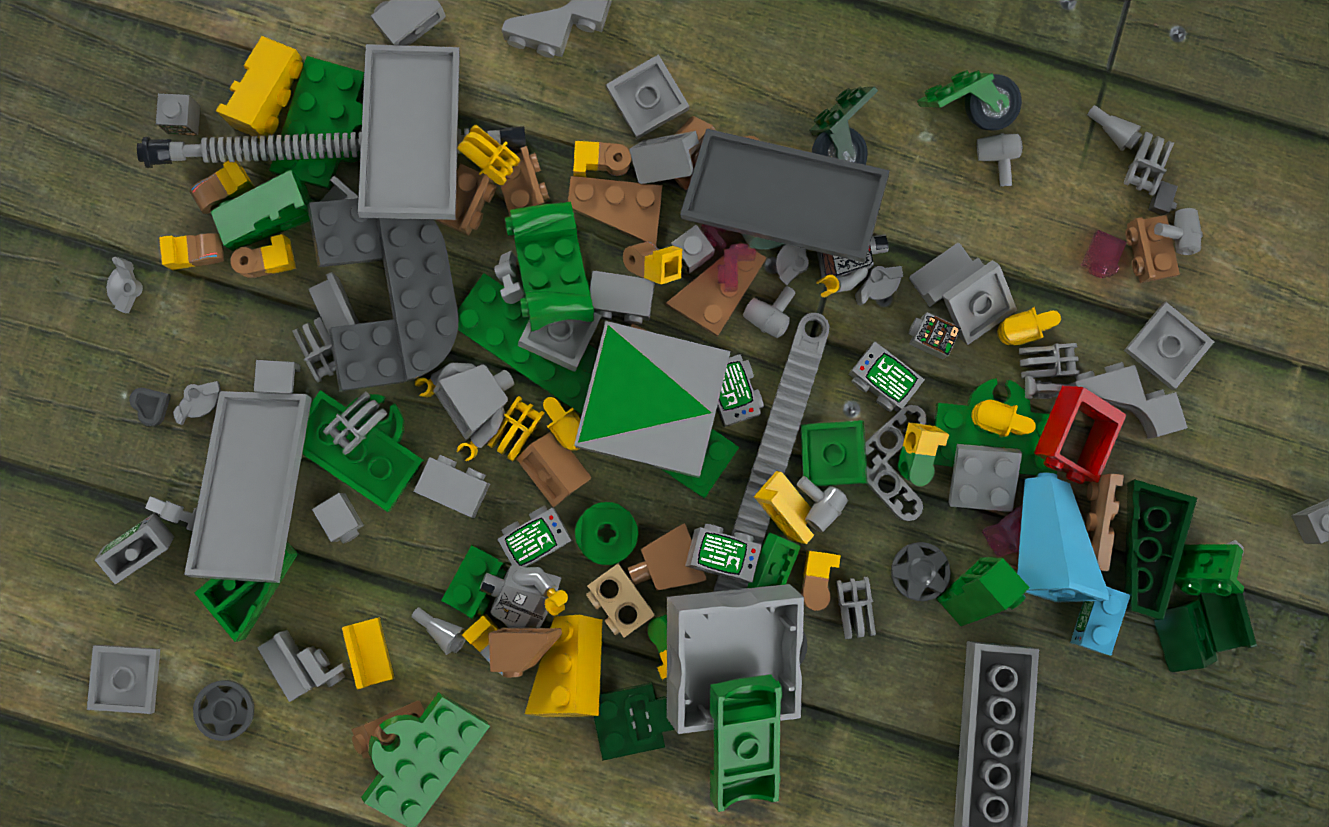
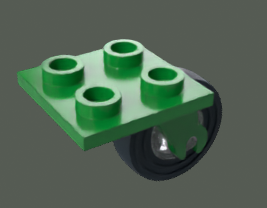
M968 70L962 71L952 76V82L942 87L939 84L931 87L924 92L925 97L917 100L920 107L941 108L965 96V110L968 118L977 127L991 131L1003 129L1013 123L1020 112L1022 104L1020 90L1014 81L1004 75L980 73L979 70L971 73Z

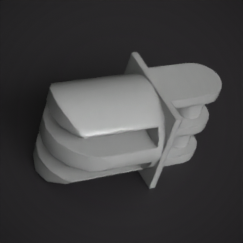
M1145 132L1135 159L1128 166L1129 170L1125 177L1124 185L1133 184L1137 190L1141 191L1143 188L1149 191V195L1153 196L1159 187L1163 174L1167 171L1164 167L1174 142L1168 141L1163 147L1164 138L1157 136L1150 145L1153 134ZM1135 171L1142 173L1141 176L1134 175ZM1148 176L1154 178L1153 182L1147 180Z
M319 317L314 320V324L325 346L322 345L310 323L302 327L313 352H311L300 330L297 328L292 331L305 356L304 361L317 382L322 381L321 377L327 374L329 376L334 375L333 371L336 370L335 362L329 363L326 358L333 354L330 336ZM321 360L323 367L316 369L314 363Z
M1056 343L1052 346L1019 348V355L1047 353V357L1020 360V367L1048 366L1047 370L1022 372L1021 378L1025 379L1026 376L1054 378L1079 375L1080 370H1076V361L1079 360L1078 357H1075L1074 348H1077V343ZM1065 349V357L1060 358L1059 350ZM1060 363H1066L1067 371H1061Z
M366 391L342 415L337 414L336 418L323 431L325 435L330 434L334 438L333 443L335 445H341L344 449L342 452L345 455L350 453L363 439H366L365 435L387 414L384 409L375 413L379 407L375 400L363 406L371 397ZM341 422L346 426L342 432L336 428ZM352 432L356 437L350 442L346 437Z
M868 576L863 577L861 581H855L852 578L850 582L841 583V580H837L838 605L841 608L845 640L852 638L848 608L852 610L857 638L864 637L865 631L861 606H864L869 636H875L876 631L871 603L873 600ZM865 590L866 599L858 600L857 591ZM851 591L852 601L844 602L843 592Z

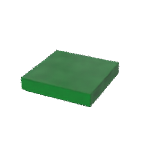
M863 420L801 424L803 476H806L816 486L868 483Z

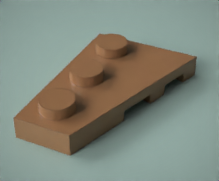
M571 176L568 202L572 203L574 212L601 224L604 223L630 237L633 236L641 241L657 244L662 185Z
M739 242L667 301L665 305L718 337L766 261V257L744 243Z
M1120 474L1101 475L1098 483L1089 482L1087 488L1088 500H1091V510L1086 516L1085 527L1087 532H1089V539L1101 571H1109L1114 530L1113 527L1109 526L1110 520L1114 519L1115 514H1118L1119 501H1116L1114 494L1116 485L1122 486L1124 475Z

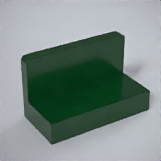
M1201 593L1198 595L1216 653L1238 647H1257L1243 593H1231L1229 596H1220L1214 593Z
M1200 599L1188 601L1178 607L1167 608L1164 620H1154L1170 672L1206 668L1218 661Z

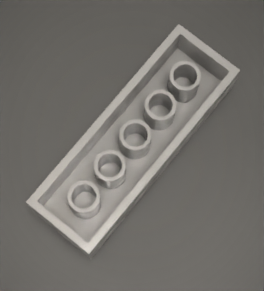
M967 641L954 827H1027L1039 649Z

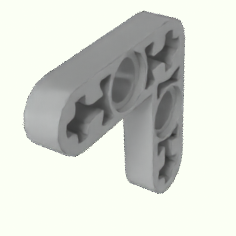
M908 405L898 411L865 442L866 455L874 450V448L869 446L872 442L875 448L885 455L881 459L880 455L877 454L871 459L872 467H867L868 483L866 484L892 513L903 521H912L919 518L922 514L923 504L918 495L887 461L902 448L904 442L901 431L894 427L892 423L896 422L897 426L902 425L907 419L904 415L906 412L918 415L915 420L917 424L926 423L925 412L916 405ZM889 431L895 434L897 443L894 448L886 449L881 445L880 436L883 432ZM883 475H889L895 481V488L890 493L882 492L878 486V481ZM901 488H903L905 493L900 496L906 502L914 501L915 504L912 507L914 513L903 514L901 512L904 507L898 499H895L892 503L889 498L897 495Z

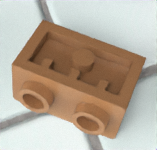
M527 146L522 147V152L516 154L520 159V163L518 166L512 167L513 173L510 176L506 175V182L504 185H500L509 215L511 209L545 204L544 201L550 200L545 183L538 184L535 173L541 171L536 154L529 155Z
M460 163L456 182V220L435 219V221L469 236L472 229H478L483 219L481 210L485 202L489 203L492 200L497 188L494 185L495 182L485 174L479 175L480 172Z
M1167 215L1143 219L1142 217L1135 218L1127 224L1126 241L1129 246H1132L1134 254L1132 268L1134 274L1139 277L1140 283L1180 275L1172 238L1159 236L1154 233L1157 223L1169 225Z

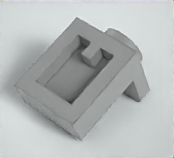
M314 646L308 647L297 654L317 687L325 683L328 687L333 686L345 678L343 671L349 668L347 662H344L330 671L327 667L330 665L327 656L321 649L316 650Z

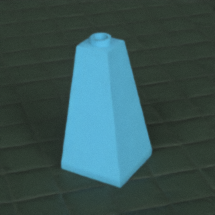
M1039 473L1038 477L1025 478L1017 572L1030 587L1025 593L1053 602L1109 601V593L1070 483L1057 479L1058 475L1054 473Z

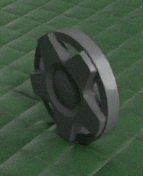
M917 542L906 545L895 555L892 561V581L896 589L903 596L911 600L928 601L936 598L946 589L950 580V565L947 557L939 548L929 543ZM920 547L930 549L935 553L926 556ZM907 552V562L898 564L902 555ZM943 565H944V579H943V578L939 575V573H938V570H939ZM898 579L908 582L907 591L900 585ZM925 588L935 591L929 595L921 596Z
M220 680L204 687L195 699L193 706L194 721L198 729L205 736L213 740L226 741L236 738L248 729L253 720L254 702L252 696L243 685L235 681ZM218 686H230L233 688L225 693ZM206 695L208 706L200 710L201 702ZM244 698L246 700L248 710L244 708L241 704ZM213 723L216 733L210 731L204 724ZM234 724H242L239 730L231 734Z

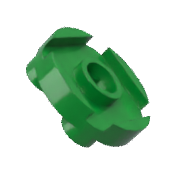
M613 502L597 503L585 510L579 518L575 529L576 543L583 555L592 562L601 565L616 564L627 558L635 548L638 540L637 523L631 513L621 505ZM605 524H610L611 530L616 531V536L611 537L609 543H604L603 537L598 536V530H603Z

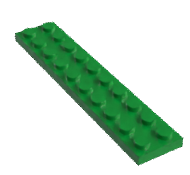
M483 273L457 310L458 331L582 415L598 350L588 344L574 372L519 347L518 342L529 322V317L522 316L520 301L514 304L506 303L500 293V290L505 287ZM711 429L699 478L664 469L661 470L705 499L739 447L714 429Z

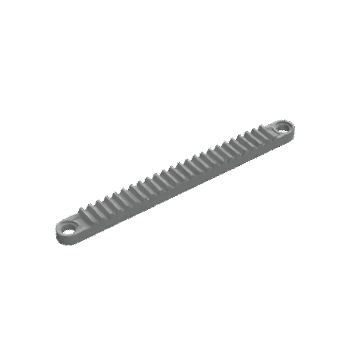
M819 313L805 315L798 324L731 533L733 537L735 532L753 536V542L762 544L770 516L754 496L776 471L783 472L784 474L829 334L830 326L828 320ZM817 321L822 327L821 335L818 337L808 336L805 332L806 323ZM718 576L713 592L746 589L748 583Z

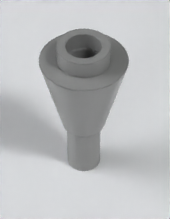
M1095 105L1087 114V116L1103 126L1104 131L1121 151L1126 147L1131 150L1142 137V134L1139 133L1140 125L1113 115L1110 116Z
M419 607L413 612L411 618L426 628V631L446 655L451 652L457 653L466 641L462 636L465 632L464 628L438 618H433Z

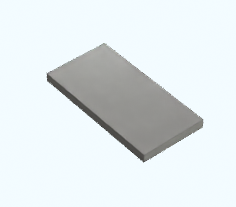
M366 44L358 198L359 218L456 220L459 47Z
M219 392L184 575L193 578L280 583L312 399L307 394Z

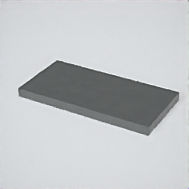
M706 129L680 216L684 220L865 263L890 170Z

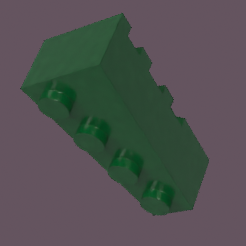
M1136 479L1127 482L1125 593L1130 595L1126 608L1127 612L1153 620H1164L1197 497Z

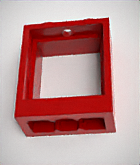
M1062 385L1034 454L1044 459L1043 464L1048 468L1067 473L1065 477L1072 482L1083 484L1084 481L1098 483L1126 418V414L1084 387ZM1079 410L1094 419L1095 422L1079 460L1075 464L1060 455V451Z

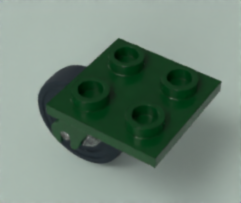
M875 86L845 89L836 97L837 103L830 110L825 109L814 119L816 124L809 131L812 135H817L818 137L813 144L812 153L866 165L868 156L866 143L857 131L849 127L848 120L878 92Z

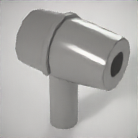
M1000 133L999 135L977 139L978 161H998L1000 187L1011 186L1010 160L1020 158L1023 150L1019 134Z
M1185 208L1177 210L1175 212L1174 226L1164 223H1157L1155 225L1154 233L1156 235L1172 238L1175 241L1176 253L1192 255L1201 251L1203 232L1201 231L1198 211L1196 209Z
M786 286L772 306L753 298L747 305L743 317L759 328L761 332L778 338L788 328L790 318L783 311L794 297L795 291Z
M803 476L797 483V486L815 501L805 521L815 530L821 533L824 532L842 514L841 511L848 502L846 495L840 489L829 486L822 492L806 476Z

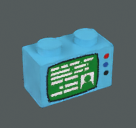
M1107 587L1109 601L1083 602L1070 643L1111 656L1130 595Z

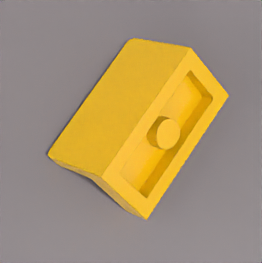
M776 471L756 493L754 498L789 540L807 544L814 536L806 526L807 522L805 521L811 507L783 472Z
M380 617L342 627L357 690L395 678Z

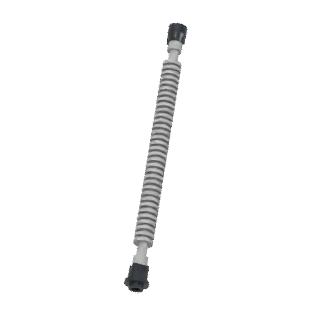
M524 126L487 131V134L499 144L503 145L505 142H508L506 147L513 152L522 151L521 148L526 146ZM464 128L465 135H461V129H458L457 147L469 133V128ZM351 132V139H349L348 133H343L342 139L340 138V133H334V139H332L331 133H326V140H324L323 133L318 134V140H316L315 134H310L309 140L307 134H302L301 141L299 134L293 135V141L291 135H285V141H283L282 135H277L276 141L274 135H269L268 142L266 135L260 136V142L258 136H252L251 141L249 136H244L243 142L241 136H236L235 143L233 137H227V140L224 137H219L218 142L216 137H211L210 143L208 138H202L201 144L185 145L184 142H172L171 139H151L149 136L143 137L142 143H137V157L139 162H144L146 168H153V165L172 164V161H185L186 157H203L204 163H210V160L213 163H217L219 158L221 162H227V156L229 162H235V155L237 161L242 162L244 157L246 161H251L252 155L254 161H260V155L262 161H267L268 154L270 160H276V154L279 160H284L285 154L287 160H292L294 153L295 160L301 159V153L303 159H309V153H311L312 159H317V152H319L320 159H324L325 152H327L328 158H333V152H335L336 158H341L343 152L344 158H349L350 151H352V157H358V151H360L361 156L362 132H359V138H357L356 132Z

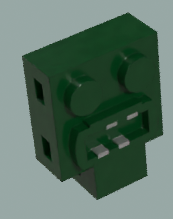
M652 682L599 694V716H594L602 761L665 748L663 732L675 729L667 719V696L655 698Z

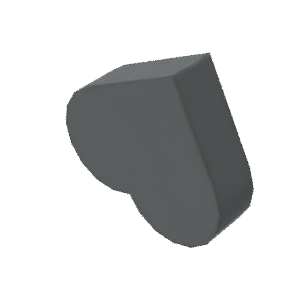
M137 388L131 393L129 401L133 409L138 411L139 421L146 426L155 427L163 422L171 395L147 388Z

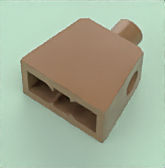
M685 523L641 549L645 561L628 567L634 585L652 579L656 591L707 580L704 571L685 566L692 542Z

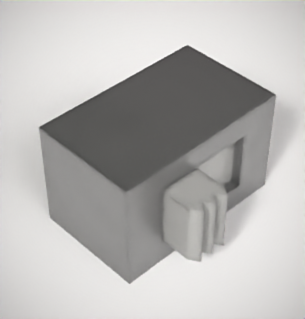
M1161 181L1156 193L1152 196L1148 210L1160 215H1166L1170 210L1176 209L1177 203L1173 202L1178 186Z

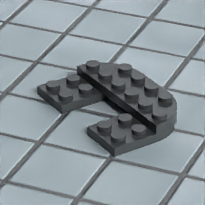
M358 198L309 203L307 207L318 267L383 261L394 318L393 320L336 326L329 329L339 391L409 382L437 367L446 358L455 342L458 330V311L445 241L433 219L359 218Z

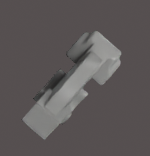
M786 244L778 253L776 261L777 271L780 275L779 279L786 286L799 273H803L808 269L809 262L806 257L805 248Z
M512 250L501 255L499 264L494 269L496 276L503 282L505 287L500 290L501 296L509 304H514L520 301V298H525L521 275L516 265L517 258Z
M113 257L112 261L116 269L113 270L108 278L107 294L112 304L115 305L114 309L123 313H129L136 297L142 293L143 286L134 276L132 262L123 258Z
M877 266L867 273L866 281L855 293L857 304L863 305L868 298L881 300L891 296L897 290L903 277L902 266L889 268Z
M1026 376L1025 399H1032L1033 395L1035 399L1058 397L1062 385L1069 386V384L1035 381L1032 376Z
M219 382L188 385L184 390V398L173 411L176 423L183 425L187 417L197 418L209 414L218 402L219 392L221 391Z
M149 497L146 509L158 513L161 518L174 523H178L179 520L187 522L186 529L193 531L197 508H194L193 513L184 511L183 506L173 504L167 500L165 502L155 497Z

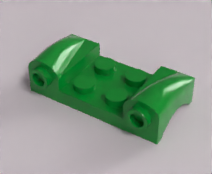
M551 203L511 209L510 217H505L507 235H513L525 295V298H520L523 317H529L531 331H537L550 323L561 320L594 321V309L577 238V227L572 203Z
M771 674L745 677L710 685V714L714 719V770H710V799L718 812L725 811L731 804L746 799L779 801L782 688L780 682L775 680Z

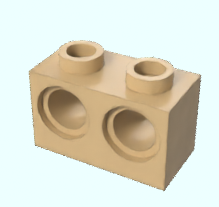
M619 563L587 585L590 589V592L586 594L596 609L602 606L609 617L605 619V622L614 635L621 633L625 638L655 616L653 610ZM606 580L615 581L619 587L618 594L613 598H607L601 593V584ZM624 606L633 607L637 612L636 620L629 624L622 622L619 618V610Z

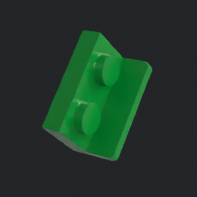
M769 533L757 561L753 581L748 583L747 588L785 585L801 546Z
M1185 544L1174 582L1184 593L1190 595H1200L1201 593H1214L1220 596H1229L1231 593L1242 594L1244 586L1237 580L1243 550L1238 544Z
M471 545L441 601L463 612L470 619H475L478 614L483 616L490 605L491 599L487 597L488 594L479 591L486 573L504 579L507 573L503 570L505 562Z

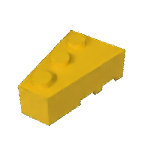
M261 36L244 64V68L247 69L245 76L241 82L234 80L230 87V91L234 92L227 105L220 103L216 112L232 128L251 136H258V139H260V136L266 135L268 140V136L270 134L273 135L278 127V115L282 106L285 107L290 100V88L294 79H298L303 69L302 57L296 49Z
M584 615L554 616L551 628H561L562 635L541 658L524 714L541 717L599 716L602 619Z

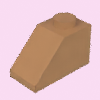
M501 628L490 632V671L503 672V677L508 678L522 676V671L534 667L562 635L561 628Z

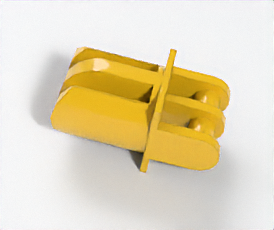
M474 125L471 128L470 133L464 137L457 147L461 153L482 169L479 175L484 173L498 185H504L506 175L510 176L513 173L512 167L518 166L520 163L519 157L506 147L508 142H505L503 145L499 144L478 125Z
M1035 307L1031 308L1028 311L1005 318L998 327V338L1004 344L1013 346L1032 341L1035 342L1044 337L1043 331L1058 325L1061 321V316L1057 311H1049L1037 315Z
M520 396L515 399L507 413L504 414L505 418L497 434L487 443L489 447L493 448L509 424H513L497 449V452L503 455L511 446L520 430H522V435L507 457L512 462L529 436L533 435L534 430L545 414L543 411L539 413L534 410V405L531 403L527 405L522 402V397ZM516 409L522 412L518 421L511 418ZM527 416L534 420L529 429L522 425Z
M546 398L543 402V407L553 421L547 427L564 448L579 450L574 444L581 419L573 408L565 412L555 398Z
M989 399L978 403L972 410L971 418L974 424L983 430L998 434L999 437L1009 436L1010 432L1017 435L1029 434L1036 427L1035 422L1031 418L1016 414L1017 405L1010 406Z

